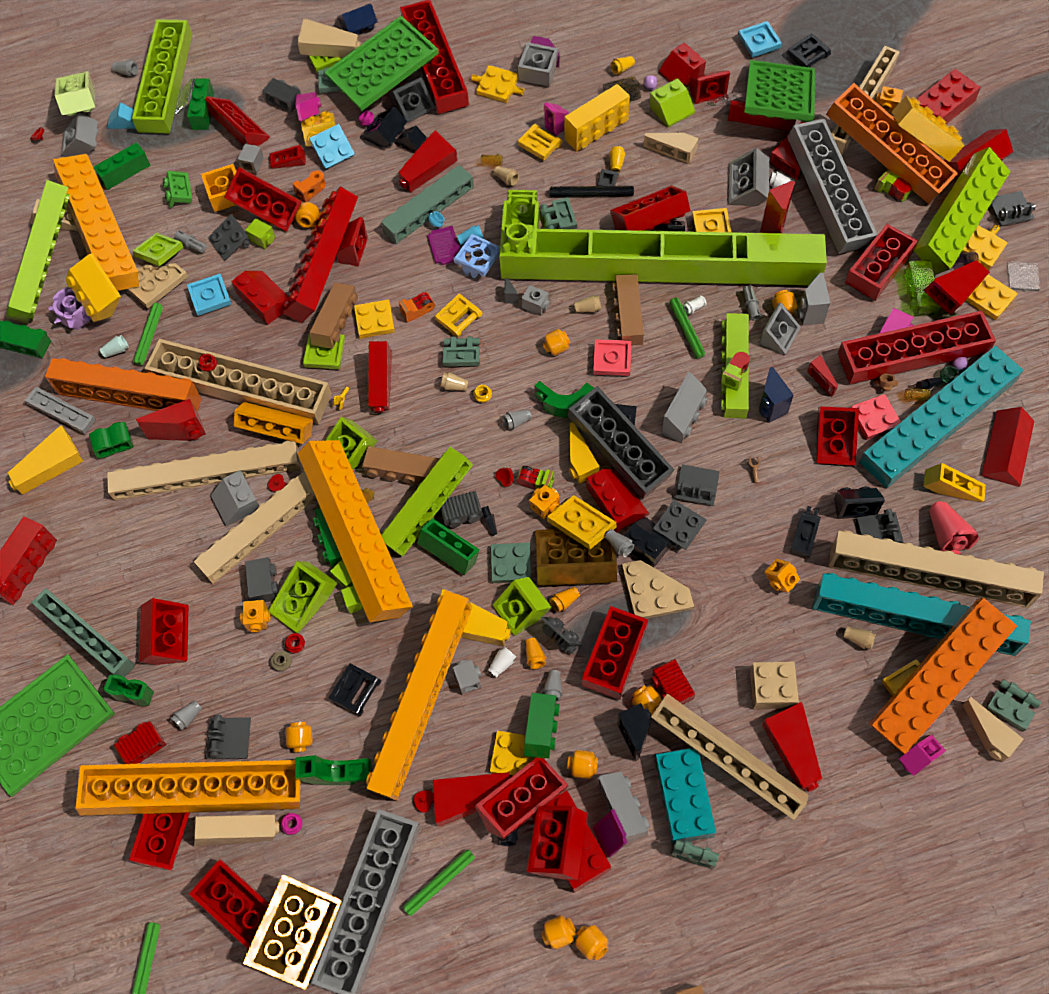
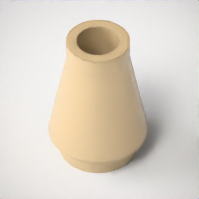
M500 166L494 169V175L499 177L508 186L517 184L519 173L516 170Z
M593 295L575 302L576 313H597V311L602 310L600 297Z
M450 372L448 374L444 373L441 387L445 388V390L466 391L469 380H465Z
M847 626L844 638L852 641L864 650L866 648L871 650L876 634L872 633L871 630Z

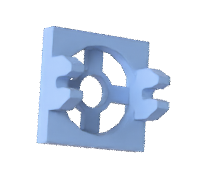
M471 234L455 256L454 263L462 266L467 276L470 272L472 278H476L478 274L485 276L500 255V246ZM478 250L481 251V253H483L480 257H475L473 255V253ZM466 252L470 253L472 257L469 262L465 259ZM483 259L487 261L486 264L480 266L474 265L478 260Z

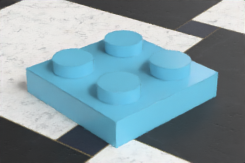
M768 21L738 31V37L752 58L779 49L782 46V42Z
M339 124L309 138L325 170L355 155Z
M221 274L187 284L198 316L231 305Z

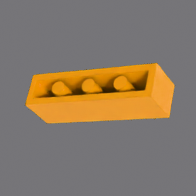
M243 402L234 410V427L304 444L312 436L313 419L247 402Z

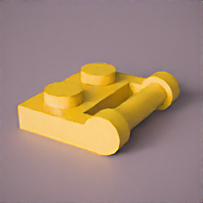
M533 124L518 140V146L544 161L562 144V139L559 137L555 138L540 129V126L537 124Z
M458 294L435 315V320L448 329L454 337L458 338L462 335V331L476 318L479 319L483 313L465 297ZM470 311L471 314L456 327L454 324Z

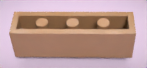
M637 274L617 275L616 282L612 283L613 294H616L614 309L618 308V313H615L616 324H619L617 339L631 341V345H643L644 332Z
M334 282L310 331L312 345L333 349L335 343L339 341L340 332L345 328L346 320L351 316L352 307L358 300L355 286Z
M368 446L363 469L365 474L372 478L383 477L390 481L400 480L407 484H420L440 458Z

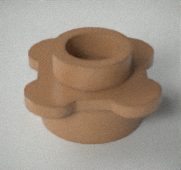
M882 374L880 379L875 381V385L880 386L885 391H890L892 387L898 386V381L891 374Z

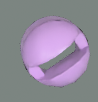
M655 76L645 77V88L647 90H654L657 86V78Z
M966 357L956 358L952 362V367L955 371L964 372L967 369Z

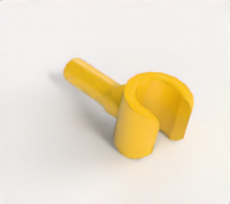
M345 387L340 395L334 396L332 407L337 404L340 405L339 410L343 409L349 387Z

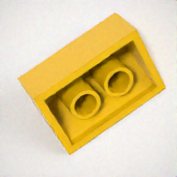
M91 253L69 269L65 280L68 287L75 293L76 299L85 308L86 314L91 317L93 322L113 316L121 296Z

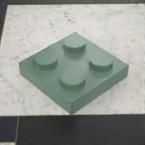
M530 542L491 544L492 584L512 583L516 579L525 577L531 579Z

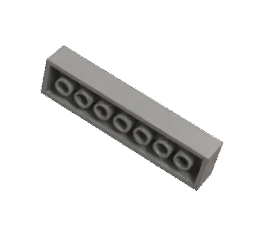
M825 119L793 125L787 137L838 253L868 247L876 238L877 232Z
M378 809L311 984L338 994H360L421 829L418 822Z

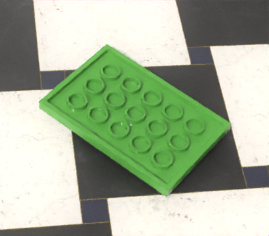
M400 16L324 73L340 91L363 111L438 55L439 51L407 20Z
M750 60L744 113L765 115L769 118L780 117L785 120L795 119L801 122L813 121L815 110V68Z
M67 654L0 707V783L12 797L115 715V712L70 655Z

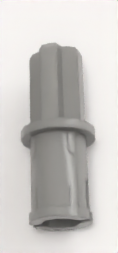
M181 230L175 233V240L182 242L187 248H193L201 253L205 252L207 245L196 240L195 236L188 235Z
M751 285L745 286L743 288L746 299L745 307L748 309L750 320H759L761 318L758 306L759 300L755 298L753 287Z

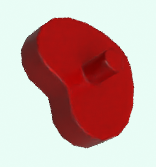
M39 127L30 139L32 141L43 140L44 129Z
M500 468L495 475L496 479L501 481L504 487L512 485L514 476L511 468Z
M276 474L270 479L268 487L270 491L275 493L282 490L287 484L284 482L281 474Z
M423 790L414 796V803L421 813H428L431 809V804L434 802V793L429 790Z

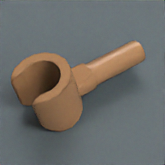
M751 457L748 459L749 465L752 466L754 483L759 482V457H757L758 461L755 465L751 464Z

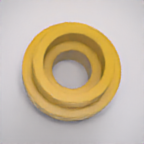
M479 385L474 390V398L478 402H487L492 397V391L486 385Z

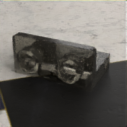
M634 76L603 84L604 92L618 84L630 95V101L641 99L640 83Z

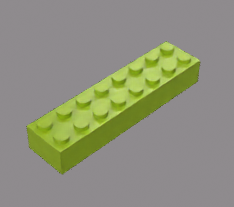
M156 19L132 116L133 123L138 132L170 133L193 35L188 20Z
M990 147L973 154L913 249L935 275L950 270L1011 172Z
M46 180L6 314L8 319L28 325L29 319L33 320L70 197V194H67L68 187Z

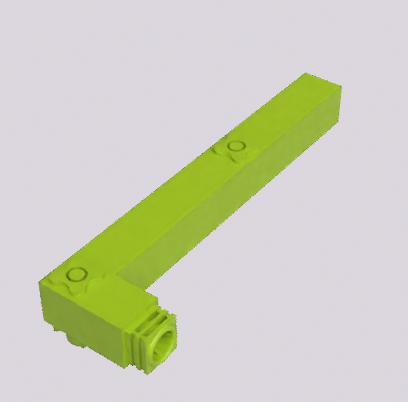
M508 190L507 201H504L499 255L501 279L616 281L617 275L637 274L638 282L810 285L820 273H824L827 264L825 234L539 229L540 218L537 190Z

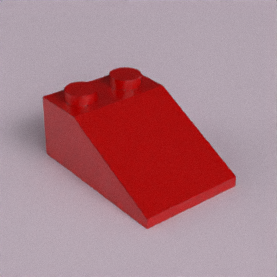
M190 399L136 419L146 437L151 440L190 441L206 435L200 416Z
M818 407L816 463L856 465L859 408Z

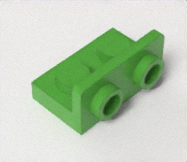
M167 171L166 178H163V188L166 189L165 201H168L169 208H173L174 202L191 203L192 193L188 173Z

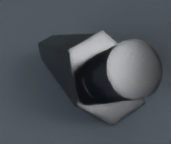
M944 378L924 379L918 381L916 387L926 391L942 383Z
M488 505L481 508L484 515L482 520L490 533L497 535L494 514H491Z

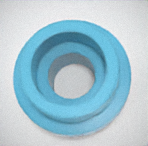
M434 211L428 215L432 226H443L445 218L441 213Z

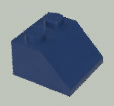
M371 3L337 16L344 31L354 34L361 33L360 29L366 28V30L374 28V24L378 23Z
M774 367L769 368L759 407L761 416L766 418L769 423L788 414L794 396Z

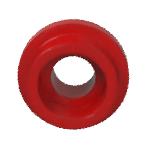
M203 354L199 358L198 365L201 370L209 372L216 368L217 359L211 354Z
M291 634L285 640V647L290 653H299L305 647V640L300 634ZM298 641L299 644L293 647V642Z

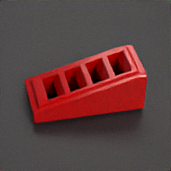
M301 145L270 153L271 169L306 165V155Z
M819 356L810 362L807 373L833 397L838 385L825 361Z

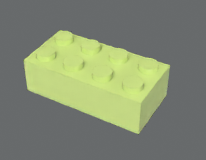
M89 71L56 78L55 97L62 115L73 116L77 114L76 112H90L95 108V89Z

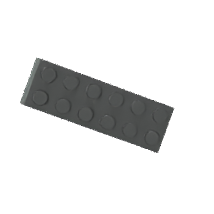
M598 386L569 408L567 417L642 499L647 497L672 475L674 468Z

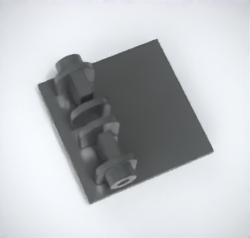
M1022 191L995 196L991 203L1001 226L1034 219L1032 211L1035 210V204L1027 203Z
M230 214L208 237L224 261L239 246L244 248L250 246L248 235L233 214Z
M682 464L676 499L714 506L720 471Z
M674 499L653 530L674 542L675 549L680 550L682 548L687 550L707 519Z
M892 509L884 510V514L857 518L861 535L866 534L877 539L886 538L893 540V542L904 543L896 512H892Z
M551 616L541 617L545 622L542 626L543 633L552 638V641L558 639L556 644L560 645L559 647L566 653L573 654L576 650L574 646L582 645L578 640L580 637L572 630H566L564 628L565 624L559 618Z
M214 715V718H210L206 759H248L251 717L222 718V715Z

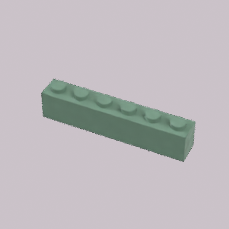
M461 165L451 169L449 173L425 188L416 197L411 198L409 202L399 207L394 213L385 217L381 221L383 232L395 244H398L428 222V215L434 211L440 213L474 188L473 176Z
M47 588L31 602L114 675L125 677L135 667L124 654Z

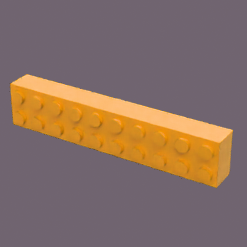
M82 154L53 159L54 172L58 183L68 187L67 194H70L67 205L87 254L92 253L117 291L138 287V270L88 155Z
M340 440L308 441L297 454L369 622L400 618L413 605Z
M445 590L444 595H440L437 601L438 610L436 614L431 616L429 632L423 636L421 653L418 652L415 656V668L407 676V688L405 692L402 691L398 700L399 708L397 712H393L390 720L392 726L390 731H386L382 740L384 746L381 752L378 751L374 760V764H376L374 771L369 773L366 780L368 790L398 801L472 611L469 598Z
M296 760L80 765L76 810L80 816L300 809L301 781L295 779Z

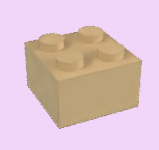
M753 662L750 668L753 710L788 709L799 703L795 662Z

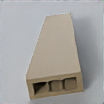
M303 19L298 39L300 55L344 58L362 45L357 34Z
M275 815L195 817L194 847L273 841L275 834H279V821H275Z

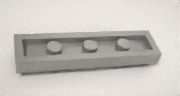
M35 387L25 399L28 405L84 434L96 421L94 416L38 387Z

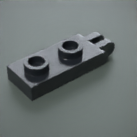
M807 506L806 512H801L790 551L807 558L811 555L821 519L820 516H817L819 511L817 508H815L813 514H810V506Z

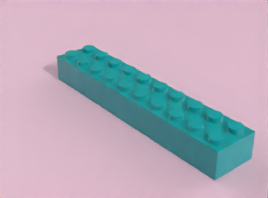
M994 346L867 449L859 463L887 489L1017 382L1024 369L997 346Z
M823 573L816 587L812 610L943 639L971 606L961 605L957 601H943L935 596H921L917 592L899 591L896 587L886 588L874 582L864 583L855 578L846 579L838 577L834 573ZM1005 615L1017 627L995 652L1016 656L1029 644L1031 620L1024 619V617L1019 615Z

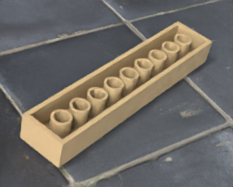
M163 339L158 340L144 368L146 372L160 376L169 375L178 379H190L193 381L198 393L240 404L247 402L311 418L313 423L318 425L332 395L329 384L324 381ZM203 354L215 356L217 366L214 370L205 372L200 369L198 362Z
M846 530L838 531L831 545L828 568L976 598H985L986 600L1029 608L1043 592L1044 572L1038 571L1033 567L1023 568L1013 563L1003 564L995 562L993 559L983 560L972 555H958L952 551H938L932 547H918L911 543H898L886 538L877 539L871 535H857Z

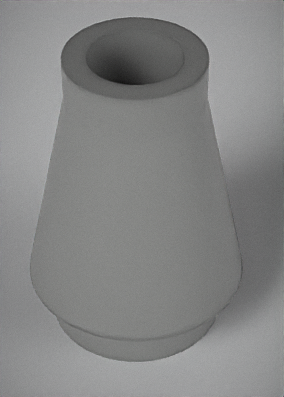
M131 59L114 62L112 65L114 72L129 76L138 73V65Z
M529 409L507 412L506 415H503L505 427L512 430L532 419Z
M613 529L606 533L605 539L609 541L618 555L626 557L634 549L631 539L615 532Z
M550 670L542 694L556 695V702H558L563 695L560 678L561 672Z
M194 700L189 705L173 713L174 716L170 719L182 731L184 728H188L202 710V707Z

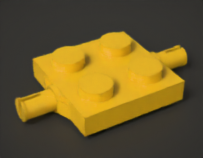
M488 65L483 76L473 74L471 77V81L480 83L476 90L477 95L508 103L513 93L524 95L525 88L516 86L519 79L518 73Z
M979 225L976 227L960 253L969 260L968 264L977 260L987 270L991 269L1008 243L996 235L1000 230L999 226L996 228L997 225H993L990 231Z

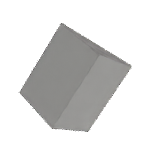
M782 303L777 305L765 326L760 345L785 355L801 326Z

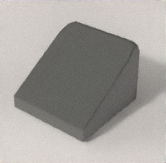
M601 169L597 185L615 186L619 173Z
M506 278L504 285L505 302L517 304L518 293L510 280Z

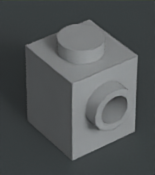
M248 144L244 145L238 157L241 168L256 174L264 160L261 147Z
M529 285L522 297V308L541 316L544 310L547 311L550 306L549 292Z
M462 660L456 663V666H453L462 695L481 688L478 677L482 675L478 665L474 666L472 660Z

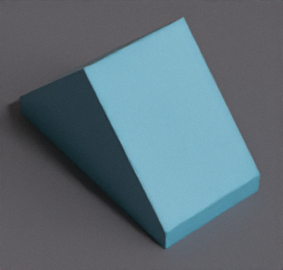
M120 102L109 115L108 129H136L132 120L134 109Z

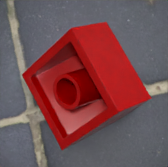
M684 42L670 52L658 72L669 82L678 78L687 87L690 85V78L704 75L706 61Z
M721 70L690 78L689 91L695 104L726 97L730 71Z
M363 217L348 223L336 255L338 262L341 264L359 267L368 241Z

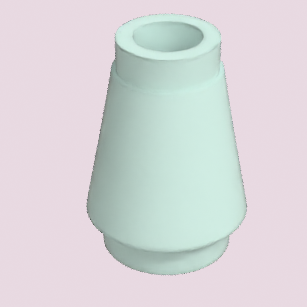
M122 335L115 336L100 348V352L107 358L125 352L129 346Z

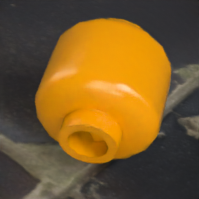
M310 202L302 203L296 212L295 219L297 223L304 228L314 227L320 213L319 208Z
M787 290L775 293L771 301L774 311L777 305L782 303L791 315H794V311L798 307L794 294Z
M556 329L545 335L543 346L547 353L551 352L552 355L557 356L567 351L571 342L565 330Z
M645 685L638 688L632 694L633 698L631 700L633 706L641 703L643 708H648L651 716L662 702V698L652 686L646 687Z
M306 722L290 723V726L285 729L286 746L293 748V752L306 751V747L313 744L312 727L307 725Z
M575 750L573 757H568L567 769H571L573 777L591 779L593 774L597 775L598 758L595 757L594 752Z
M559 915L545 922L544 932L541 934L546 945L550 944L552 948L557 950L573 942L576 929L570 918Z
M595 925L583 926L578 930L575 941L578 950L588 960L601 959L608 951V938Z

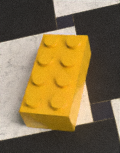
M616 84L564 117L565 140L576 151H579L593 141L600 139L607 132H611L615 127L625 123L629 119L630 95Z
M906 95L892 111L897 124L950 162L964 147L961 141L962 136L958 134L959 131L952 125L950 127L945 124L946 121L942 117L938 116L936 118L932 115L933 111L928 107H921V103L916 98H909Z

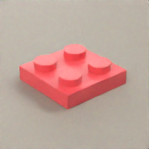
M595 339L593 374L630 376L631 341Z
M885 394L851 406V408H859L858 425L867 440L886 434L901 423Z

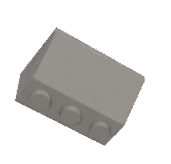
M755 148L729 162V204L757 206L766 201L769 193V157L758 148Z
M690 372L687 373L664 416L662 428L663 435L681 443L685 437L688 438L690 436L692 423L698 421L700 416L699 410L700 408L704 409L708 398H706L707 389Z
M622 772L599 776V791L608 811L615 809L627 834L626 839L628 843L646 836L650 825L646 816H641L639 812L641 806L636 795L632 796L629 790L632 786L628 777H624Z

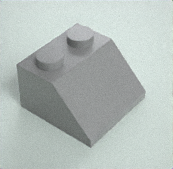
M527 42L518 65L519 81L550 87L555 73L558 48Z
M78 113L64 129L61 156L88 155L91 150L94 151L97 146V141H95L98 134L97 121Z
M820 273L814 279L800 300L801 306L798 308L797 314L798 318L802 321V326L823 324L825 322L831 303L824 273Z
M241 470L223 478L211 494L226 526L251 515L259 507Z

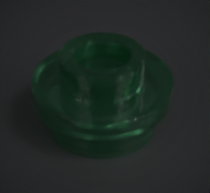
M954 366L944 367L940 371L941 379L948 384L959 376V371Z

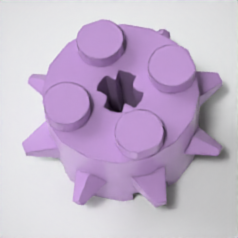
M63 288L58 291L53 297V305L48 307L49 311L57 315L54 321L55 324L61 321L63 325L74 330L80 329L91 320L81 302L76 299L72 289Z

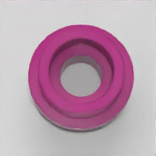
M368 110L364 111L359 116L360 124L362 126H369L374 120V114Z
M296 813L285 815L281 821V828L288 835L297 834L303 825L301 817ZM291 821L296 822V825L293 828H289V823Z

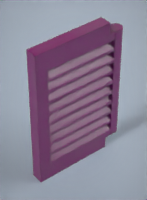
M453 225L432 230V234H428L427 237L435 263H441V266L454 263V258L460 251Z
M615 809L610 810L592 827L603 852L609 858L628 843L626 839L627 834Z

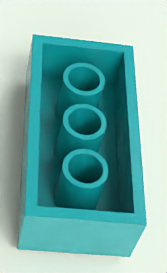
M691 748L656 754L655 765L671 844H676V840L685 842L713 838L717 832L699 751Z

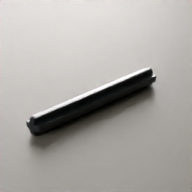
M634 186L550 187L551 197L634 195Z

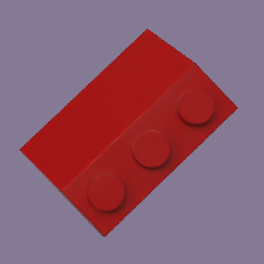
M244 271L231 281L236 294L267 325L283 314L285 308L283 303L288 295L263 271Z
M602 469L587 477V490L603 514L616 522L617 528L614 529L615 532L649 515V512L632 487L616 469Z
M152 598L141 605L139 662L162 665L188 661L189 605Z
M537 805L527 872L558 879L578 880L588 813L574 806Z

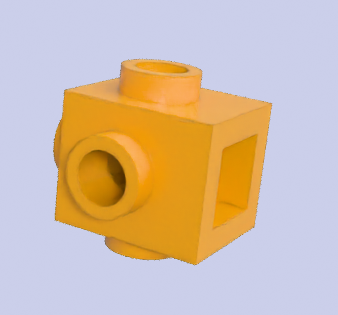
M883 86L882 92L877 93L875 102L888 113H892L901 101L903 90Z
M546 485L541 489H536L529 500L530 509L542 519H545L560 506L559 493L554 488H549Z
M777 558L764 571L770 581V586L776 591L780 590L788 593L800 580L796 573V568L790 562Z
M264 600L244 601L243 612L240 613L241 624L250 632H260L262 629H267V622H270L271 616Z

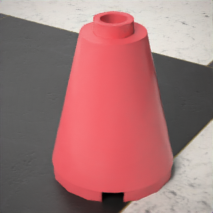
M938 501L932 504L929 513L940 551H952L954 554L959 555L961 554L960 550L964 548L967 550L971 549L979 539L977 531L948 503Z

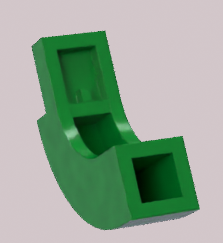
M541 381L534 385L535 396L539 401L543 402L544 411L562 418H568L569 408L594 389V387L586 383L574 394L560 395L552 391Z
M317 755L296 757L295 779L310 784L355 785V782H365L369 773L372 772V760L369 758L335 761L326 760Z

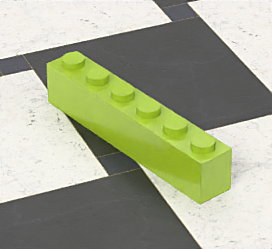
M727 313L726 319L722 320L721 331H725V336H722L721 346L724 347V351L721 353V362H724V367L721 368V378L737 352H745L749 355V314ZM749 366L748 370L741 375L743 379L739 390L721 383V394H724V399H721V410H724V418H747L749 410Z
M449 447L442 454L437 464L430 470L424 481L419 484L414 494L406 501L404 507L395 515L394 520L383 531L382 538L385 544L402 557L419 537L421 529L436 515L472 468L473 464L464 455Z

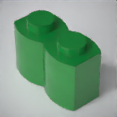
M116 422L108 428H98L89 434L93 452L98 459L106 458L134 447L129 428L125 422Z
M110 675L104 687V690L114 699L121 702L131 701L138 706H149L154 691L143 681L137 679L127 680L120 675Z

